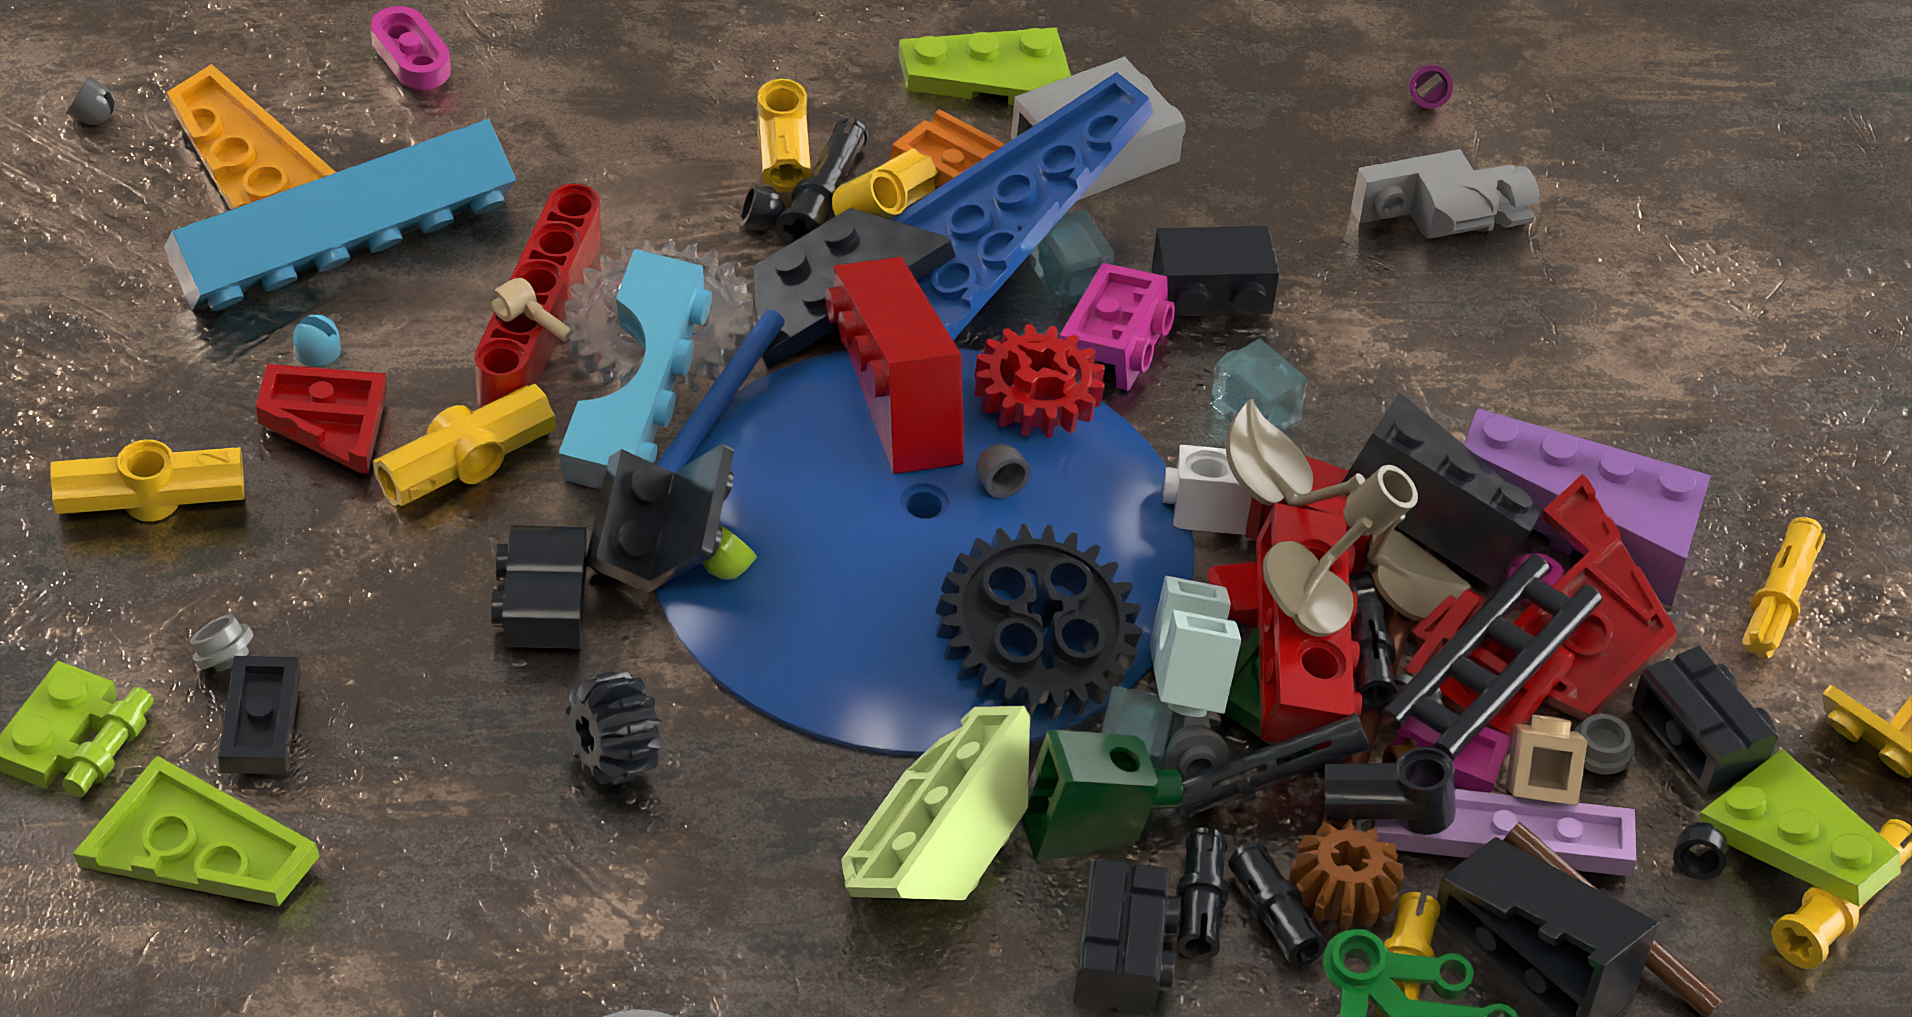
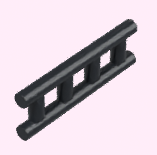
M1535 554L1529 556L1380 712L1382 721L1389 728L1399 730L1411 717H1414L1441 734L1432 747L1445 752L1454 761L1601 604L1602 597L1600 593L1590 585H1583L1572 597L1565 595L1541 581L1550 571L1545 559ZM1523 599L1553 616L1535 637L1505 619ZM1486 638L1491 639L1517 655L1498 676L1468 659ZM1449 677L1479 694L1460 716L1430 698Z

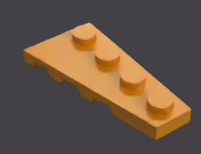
M212 64L167 91L169 103L174 114L231 210L337 173Z

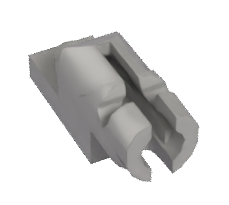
M1461 149L1358 168L1351 210L1359 224L1410 214L1420 232L1429 239L1468 231H1492L1494 223L1504 228L1532 223L1536 216L1531 209L1525 206L1539 203V189L1535 177L1525 166L1503 165L1474 171Z

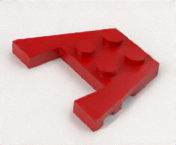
M1581 474L1543 509V520L1584 555L1552 587L1572 597L1583 585H1590L1600 593L1602 602L1561 645L1575 655L1574 660L1564 678L1551 689L1542 703L1584 721L1589 716L1599 714L1639 677L1646 667L1654 663L1677 641V629L1640 566L1635 565L1621 540V533L1611 516L1608 517L1596 498V490L1590 480ZM1449 595L1427 618H1424L1411 630L1412 641L1421 647L1457 599ZM1532 604L1513 624L1535 637L1553 616ZM1486 638L1479 645L1508 664L1517 656L1489 638Z

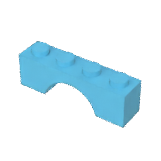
M634 249L616 297L620 328L630 334L641 345L645 356L637 374L620 390L598 399L577 402L559 450L564 481L602 490L609 456L620 449L655 464L657 444H654L653 441L658 427H667L671 421L676 401V393L671 391L677 375L685 376L689 370L694 352V342L689 340L695 324L703 326L710 311L712 292L705 290L703 266Z

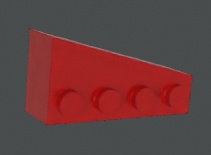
M902 257L833 265L834 287L826 288L825 293L828 317L831 323L837 322L842 344L847 348L893 474L964 464L961 352Z

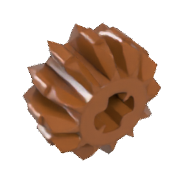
M1351 819L1346 822L1342 830H1337L1324 821L1316 831V835L1304 834L1302 841L1297 847L1296 859L1291 863L1289 880L1294 882L1301 892L1304 909H1314L1313 917L1316 926L1331 919L1337 921L1341 932L1346 931L1350 927L1351 922H1356L1369 931L1372 925L1377 922L1378 916L1389 917L1390 912L1395 908L1398 897L1397 892L1401 890L1404 879L1403 865L1396 862L1398 857L1396 843L1378 842L1377 826L1363 833L1355 830Z

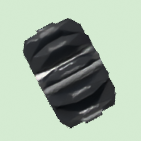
M614 671L594 675L593 679L583 681L580 686L571 689L569 696L570 706L565 711L570 725V731L566 735L572 739L574 745L573 756L576 759H581L582 771L587 777H594L600 785L611 782L620 784L634 780L636 776L645 774L647 770L657 767L659 759L658 750L663 747V740L658 730V725L662 720L656 717L654 710L655 699L653 696H647L646 686L641 678H633L627 671L616 674Z

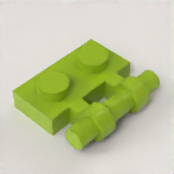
M58 660L1 732L0 772L47 790L59 773L63 771L68 773L62 780L63 788L72 796L81 798L87 793L93 783H102L115 766L114 755L125 741H133L146 725L144 715L153 705L154 699L145 689L133 687L123 701H115L117 696L114 681ZM92 730L99 732L92 742H84Z

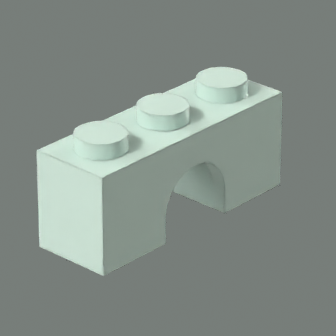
M1165 576L1150 642V653L1160 701L1169 703L1168 707L1171 710L1186 716L1204 717L1207 711L1224 714L1241 643L1237 623L1227 620L1231 606L1227 589L1222 586Z

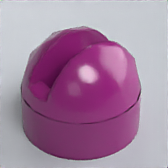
M1426 64L1417 68L1412 73L1408 85L1409 93L1418 105L1428 109L1438 108L1450 99L1453 92V81L1449 73L1442 67ZM1438 73L1442 80L1421 97L1416 90Z

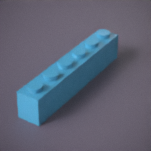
M486 119L173 230L164 249L191 310L209 304L211 311H218L241 301L244 298L242 292L260 285H263L265 291H273L295 281L298 278L296 272L315 265L319 272L336 268L349 261L351 258L349 253L367 246L371 253L388 249L403 240L401 234L419 227L423 234L440 230L454 221L453 215L468 209H472L474 215L489 212L505 203L504 196L517 179L490 119Z

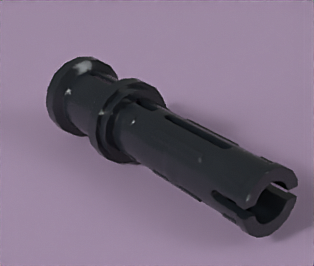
M850 118L840 119L836 123L833 133L810 177L801 180L795 185L791 195L792 205L779 215L775 226L778 237L785 245L791 244L828 220L836 217L832 206L834 191L844 184L869 137L867 128L860 121L855 119L849 133H845L850 124Z

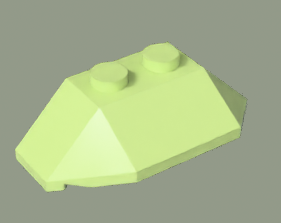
M1025 706L974 707L961 719L962 727L940 738L905 770L841 859L843 874L846 880L844 881L845 887L851 897L965 900L978 885L979 879L1000 848L1009 840L1011 832L1028 809L1030 715Z

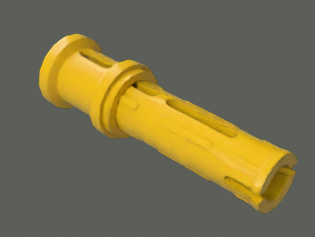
M1890 819L1882 826L1878 833L1900 852L1901 867L1912 857V838L1904 846H1900L1901 842L1912 833V826L1899 819ZM1813 885L1804 893L1802 906L1794 914H1786L1779 918L1773 925L1771 931L1772 941L1779 953L1793 965L1803 969H1815L1826 960L1829 953L1828 947L1836 938H1844L1851 934L1857 927L1860 916L1859 910L1866 902L1858 907Z

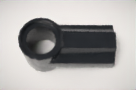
M1420 747L1403 753L1396 763L1325 764L1326 820L1398 819L1399 823L1412 833L1421 835L1438 834L1446 830L1454 822L1456 814L1455 767L1453 760L1439 749Z

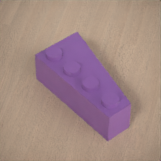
M1477 408L1464 445L1508 482L1524 490L1531 497L1532 501L1542 509L1532 529L1544 534L1550 541V547L1568 556L1574 550L1578 551L1543 520V509L1581 474L1585 475L1596 490V498L1608 517L1611 516L1621 533V540L1635 565L1640 566L1660 602L1672 607L1711 475Z

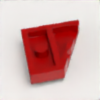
M267 364L256 403L257 421L259 424L359 473H368L388 390L386 373Z

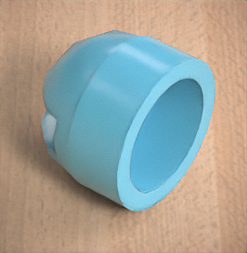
M310 314L303 318L295 327L292 340L294 355L298 361L308 366H324L332 363L339 357L341 353L340 333L334 321L324 315Z

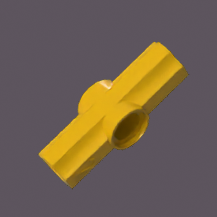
M536 384L526 385L473 412L466 406L455 405L445 409L433 419L426 435L373 460L374 475L379 481L384 496L394 507L398 505L403 506L457 478L465 484H477L491 477L499 469L504 460V455L556 430V417L549 405L546 394Z
M144 439L125 446L118 457L51 462L52 500L55 514L125 509L135 519L153 522L170 516L178 508V505L245 499L241 447L172 452L162 442Z

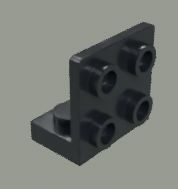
M722 443L676 472H671L623 449L609 456L584 565L649 593L698 564L709 560L717 551L722 538V528L719 526L723 502L728 497L734 482V474L730 471L734 448Z

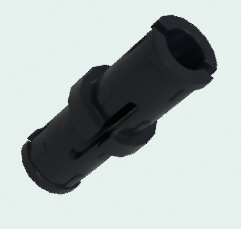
M1361 596L1357 598L1356 614L1351 625V640L1358 641L1360 648L1359 662L1355 672L1357 692H1360L1362 696V707L1373 711L1383 710L1396 696L1394 694H1397V686L1394 683L1392 670L1396 660L1395 643L1386 632L1385 610L1381 601L1374 597Z
M1204 827L1194 829L1186 836L1185 874L1180 878L1176 891V896L1181 897L1180 906L1182 907L1177 949L1182 955L1190 958L1193 939H1198L1197 960L1210 959L1218 954L1220 950L1221 910L1227 905L1229 886L1223 879L1228 839L1222 832L1215 829L1212 848L1207 849L1208 828Z
M1250 842L1241 846L1231 855L1228 867L1247 892L1252 902L1251 913L1259 925L1268 927L1291 966L1298 964L1299 967L1311 964L1324 953L1327 941L1312 923L1302 906L1303 898L1301 892L1294 882L1288 881L1282 876L1263 843L1260 842L1257 845L1255 842Z

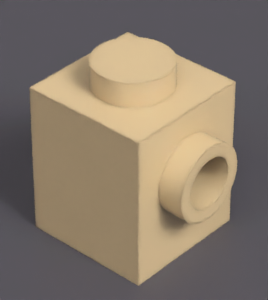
M1533 715L1531 726L1515 723L1506 780V788L1512 796L1578 805L1588 741L1579 732L1570 731L1571 721L1549 716Z

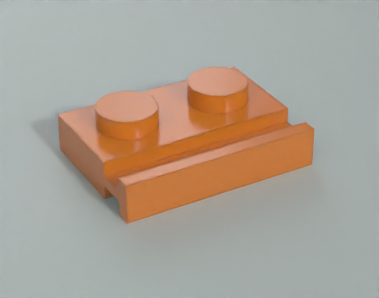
M938 109L934 112V119L932 121H922L892 144L890 159L912 148L924 156H930L938 171L934 185L940 188L1004 146L1005 143Z

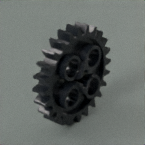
M1021 524L1015 540L1012 541L1002 528H998L992 539L991 546L986 541L977 538L969 555L960 553L957 556L952 569L953 572H947L941 587V591L944 594H941L935 608V613L943 617L937 628L936 636L943 639H951L943 655L945 660H964L957 676L960 682L975 676L981 680L976 694L977 698L982 699L994 690L1001 694L999 706H1010L1014 700L1020 701L1022 706H1025L1031 719L1037 704L1044 705L1051 720H1057L1064 702L1067 703L1076 715H1080L1088 702V698L1100 705L1104 702L1110 690L1109 687L1115 689L1120 687L1127 673L1125 669L1131 668L1138 653L1133 647H1136L1143 629L1134 625L1141 611V606L1125 602L1133 588L1131 582L1114 583L1112 581L1119 567L1116 561L1103 566L1095 562L1100 546L1095 544L1083 553L1076 549L1078 534L1072 532L1064 543L1055 541L1052 525H1047L1041 539L1033 538L1027 524ZM1029 573L1032 574L1035 578L1037 590H1035V586L1033 589V584L1029 576ZM1053 586H1062L1070 590L1074 596L1063 595ZM992 590H1002L1008 593L1013 600L1002 599L996 596ZM1035 605V610H1036V611H1035V613H1031V610H1032L1033 606ZM1043 628H1047L1046 633L1043 637L1042 630ZM1064 642H1074L1080 645L1086 652H1076L1070 649ZM1002 646H1013L1019 649L1025 656H1013L1007 653ZM1041 651L1042 654L1045 655V660L1047 662L1049 669L1045 668L1043 665Z

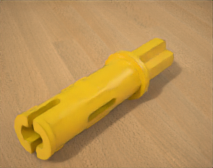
M1799 517L1789 523L1785 539L1774 559L1764 588L1759 589L1753 595L1751 601L1753 616L1742 639V644L1746 652L1755 653L1759 659L1772 657L1774 650L1779 647L1786 627L1791 626L1798 619L1801 611L1798 600L1812 572L1815 559L1825 542V533H1821L1822 527L1816 520L1808 517Z

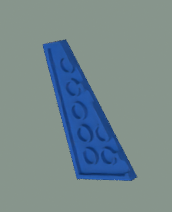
M1118 72L1109 76L891 219L947 236L951 240L956 257L916 281L953 340L1153 115L1149 97Z

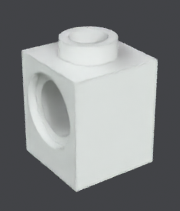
M1180 445L1177 468L1166 467L1163 485V503L1174 504L1173 526L1188 530L1246 534L1251 495L1243 489L1234 477L1228 464L1226 449Z

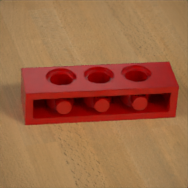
M1274 503L1256 540L1261 740L1277 743L1293 735L1304 733L1330 722L1351 716V713L1357 712L1360 719L1362 696L1360 692L1354 691L1353 676L1359 662L1360 648L1358 641L1351 640V625L1357 609L1356 592L1351 591L1353 594V611L1346 625L1329 636H1312L1300 629L1295 624L1293 617L1286 615L1279 607L1267 587L1263 573L1265 555L1274 545L1281 541L1300 543L1308 548L1320 561L1347 533L1346 520L1343 515ZM1354 544L1329 568V571L1340 577L1348 586L1355 558ZM1329 741L1310 749L1321 750L1331 746L1332 742Z

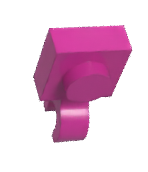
M1411 717L1396 731L1397 735L1392 745H1402L1405 738H1414L1417 746L1433 748V744L1441 734ZM1485 727L1453 761L1455 767V786L1469 791L1491 793L1513 737Z

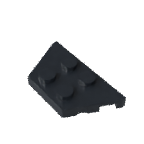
M849 208L754 265L756 323L763 313L769 309L778 312L785 321L784 326L761 357L767 370L773 368L839 328L837 322L831 323L829 320L825 299L826 288L834 287L833 265L902 257L914 278L918 280L956 257L951 240L947 236Z

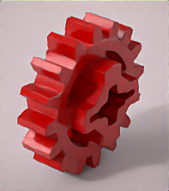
M1026 324L1024 335L1018 336L1009 328L1004 329L1001 342L988 339L985 344L984 354H978L974 374V396L983 398L982 411L985 414L1000 412L998 425L1003 428L1012 422H1017L1021 424V435L1028 436L1033 427H1039L1046 438H1052L1055 426H1061L1071 434L1076 431L1078 419L1089 423L1093 419L1095 407H1100L1105 385L1102 382L1105 369L1104 365L1094 364L1096 351L1093 348L1078 350L1079 336L1075 334L1067 337L1065 340L1057 338V327L1050 326L1045 335L1037 334L1032 324Z

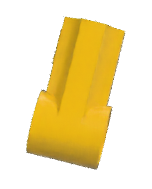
M775 79L763 84L757 96V137L760 143L763 183L774 187L776 192H792L798 182L809 178L811 175L807 130V93L805 88L799 83L790 79Z
M912 148L873 170L840 185L834 191L832 197L835 216L849 208L887 219L901 214L906 207L935 191L934 182L938 171L931 157L924 156Z

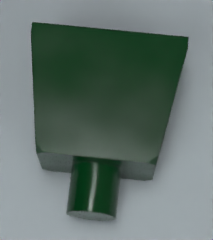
M1063 730L1047 731L1028 783V809L1021 818L1035 861H1046L1131 846L1139 841L1151 809L1178 808L1181 805L1183 798L1182 778L1177 769L1154 770L1144 741L1136 735Z

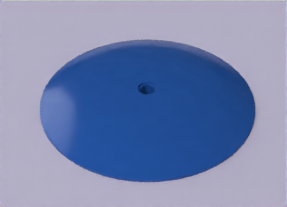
M958 348L961 352L964 464L893 474L848 351L843 350L813 357L783 367L737 391L686 463V465L722 443L734 448L730 469L734 474V482L728 497L723 502L719 525L725 527L741 539L757 555L755 561L739 577L727 580L708 573L703 563H700L677 578L654 589L665 619L682 646L699 666L724 689L753 709L785 726L818 739L851 748L886 754L922 756L940 738L962 727L961 719L974 707H999L1001 696L1000 693L993 690L984 698H977L976 694L981 680L975 676L960 682L957 676L964 660H945L943 655L951 639H943L936 636L937 628L943 617L935 613V608L941 594H944L941 591V587L947 572H953L952 569L957 556L960 553L969 555L977 538L986 541L991 546L992 539L998 528H1002L1012 541L1015 540L1021 524H1027L1033 538L1041 539L1046 526L1052 525L1055 541L1064 543L1066 538L1072 532L1078 534L1077 550L1084 553L1088 548L1097 544L1100 546V550L1095 561L1096 563L1103 566L1116 561L1119 564L1112 581L1114 583H1132L1133 588L1125 602L1141 606V611L1134 625L1143 630L1136 647H1133L1138 653L1131 668L1125 669L1127 673L1118 689L1109 687L1110 690L1102 704L1099 705L1088 698L1082 714L1076 715L1067 703L1064 702L1057 720H1051L1045 706L1037 704L1030 719L1029 743L1045 738L1049 730L1064 731L1098 714L1129 692L1153 668L1150 642L1164 577L1171 576L1192 581L1194 574V539L1192 530L1175 527L1173 525L1174 504L1163 503L1165 469L1167 467L1149 442L1127 420L1102 401L1100 407H1095L1093 419L1089 423L1078 419L1076 431L1071 434L1061 426H1055L1052 438H1046L1039 427H1033L1029 435L1024 436L1021 435V424L1017 422H1012L1004 428L999 426L1000 412L985 414L982 411L983 398L974 396V374L978 354H984V352ZM1004 444L1012 446L1021 453L1030 466L1028 482L1018 493L1010 497L995 498L991 496L979 480L976 463L980 453L990 445ZM1029 573V576L1032 580L1033 589L1035 586V590H1037L1035 578L1032 574ZM1053 586L1063 595L1074 596L1070 590L1062 586ZM992 590L996 596L1002 599L1013 600L1008 593L1002 590ZM1035 605L1033 606L1031 613H1035ZM1043 628L1042 630L1043 637L1046 633L1047 628ZM1064 642L1070 649L1076 652H1086L1080 645L1074 642ZM1002 646L1007 653L1013 656H1025L1019 649L1013 646ZM1041 651L1043 665L1045 668L1049 669L1047 662L1045 660V655L1042 654ZM1014 700L1010 706H1022V702Z

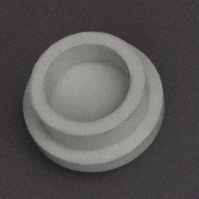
M233 614L219 617L202 627L191 638L190 644L196 651L193 655V660L200 669L214 667L218 672L229 669L233 665L234 656H247L249 649L246 645L251 641L254 634L248 624H239Z

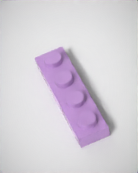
M1455 789L1456 814L1454 822L1446 830L1438 834L1421 835L1406 830L1399 823L1398 819H1372L1371 829L1377 826L1378 842L1396 843V850L1468 858L1493 838L1498 837L1503 840L1509 831L1517 823L1521 822L1575 870L1632 876L1637 861L1635 809L1585 803L1571 805L1505 794Z

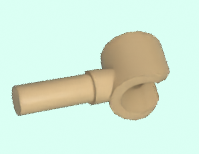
M515 278L494 290L498 298L492 301V308L503 321H511L524 313L529 319L536 321L564 342L571 336L573 330L548 313L543 309V306L537 303L535 292L527 280Z

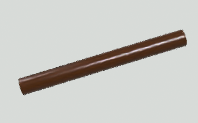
M1521 822L1517 823L1503 839V841L1597 889ZM1655 939L1653 940L1645 967L1701 1016L1710 1017L1723 1003L1724 999Z

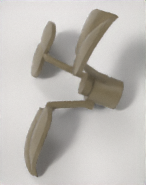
M1253 399L1246 402L1239 409L1228 429L1226 455L1234 477L1254 499L1264 505L1273 506L1274 503H1279L1284 498L1289 506L1302 507L1350 493L1347 497L1343 514L1351 529L1320 561L1308 548L1294 541H1281L1274 545L1265 555L1263 573L1267 587L1279 607L1286 615L1293 617L1295 624L1300 629L1312 636L1324 637L1336 633L1349 621L1353 611V594L1349 586L1340 577L1329 571V568L1361 535H1370L1368 540L1370 550L1367 554V559L1376 565L1373 579L1378 591L1395 610L1412 620L1422 621L1449 595L1458 599L1466 589H1470V584L1465 582L1441 561L1410 538L1394 530L1396 525L1405 518V513L1415 506L1418 500L1416 487L1404 471L1393 465H1384L1367 480L1357 473L1347 482L1310 492L1313 487V472L1309 462L1299 448L1260 413Z

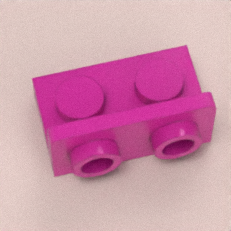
M1102 263L1060 333V339L1065 340L1073 334L1079 336L1077 349L1093 348L1096 351L1095 361L1115 365L1116 388L1129 391L1139 372L1145 373L1148 370L1157 340L1160 335L1166 336L1169 333L1173 323L1175 306L1173 302L1168 301L1167 276Z

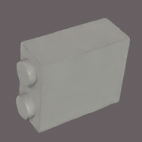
M1125 56L1014 97L1012 140L1116 72L1149 97L1153 115L1078 200L1180 162L1182 140L1185 134V120L1181 112L1175 106H1171L1153 87L1149 78L1141 74Z

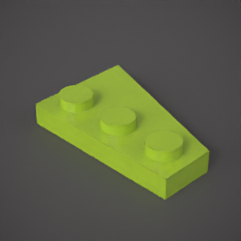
M1057 27L899 39L898 56L907 91L964 99H973L981 92L1008 96V105H1014L1015 96L1071 76Z
M1783 749L1700 812L1701 822L1713 824L1714 828L1726 836L1728 845L1858 907L1901 873L1900 852Z
M159 756L154 758L73 852L77 866L80 868L278 907L320 857L315 842Z

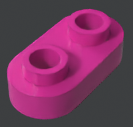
M392 6L380 10L373 16L371 20L372 45L402 84L417 90H430L447 81L451 73L449 49L419 11L405 6Z

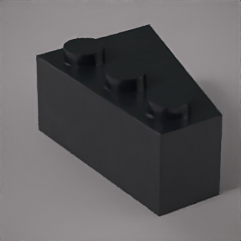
M1399 392L1342 483L1349 481L1357 473L1367 480L1384 465H1393L1404 471L1416 487L1418 500L1416 505L1405 513V518L1396 527L1494 588L1530 534L1542 509L1532 501L1531 497L1524 490L1508 482Z
M1498 837L1493 838L1444 875L1441 879L1436 898L1440 905V915L1437 922L1547 1017H1614L1633 1002L1659 925L1658 921Z

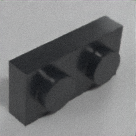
M234 656L218 754L221 773L287 774L301 676L299 657Z

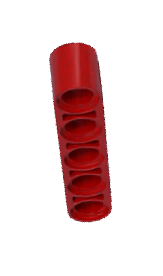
M575 183L562 185L554 189L509 281L515 278L527 280L535 292L537 303L564 324L600 249V198L594 189L584 184ZM494 311L474 355L476 400L479 407L481 408L526 385H537L558 341V337L536 321L529 319L524 313L511 321L505 322Z

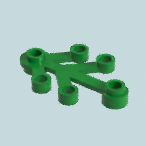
M1362 929L1341 932L1333 937L1326 946L1322 966L1329 983L1341 992L1340 1017H1367L1368 999L1386 1017H1519L1513 1008L1502 1003H1494L1486 1008L1411 1000L1394 983L1430 984L1432 990L1439 997L1446 1000L1460 999L1468 992L1474 977L1471 963L1462 955L1448 953L1435 958L1392 953L1387 950L1378 936ZM1349 958H1358L1366 964L1368 970L1364 973L1352 972L1346 968L1344 961ZM1444 969L1456 970L1462 976L1463 982L1455 985L1449 984L1442 979L1440 972Z

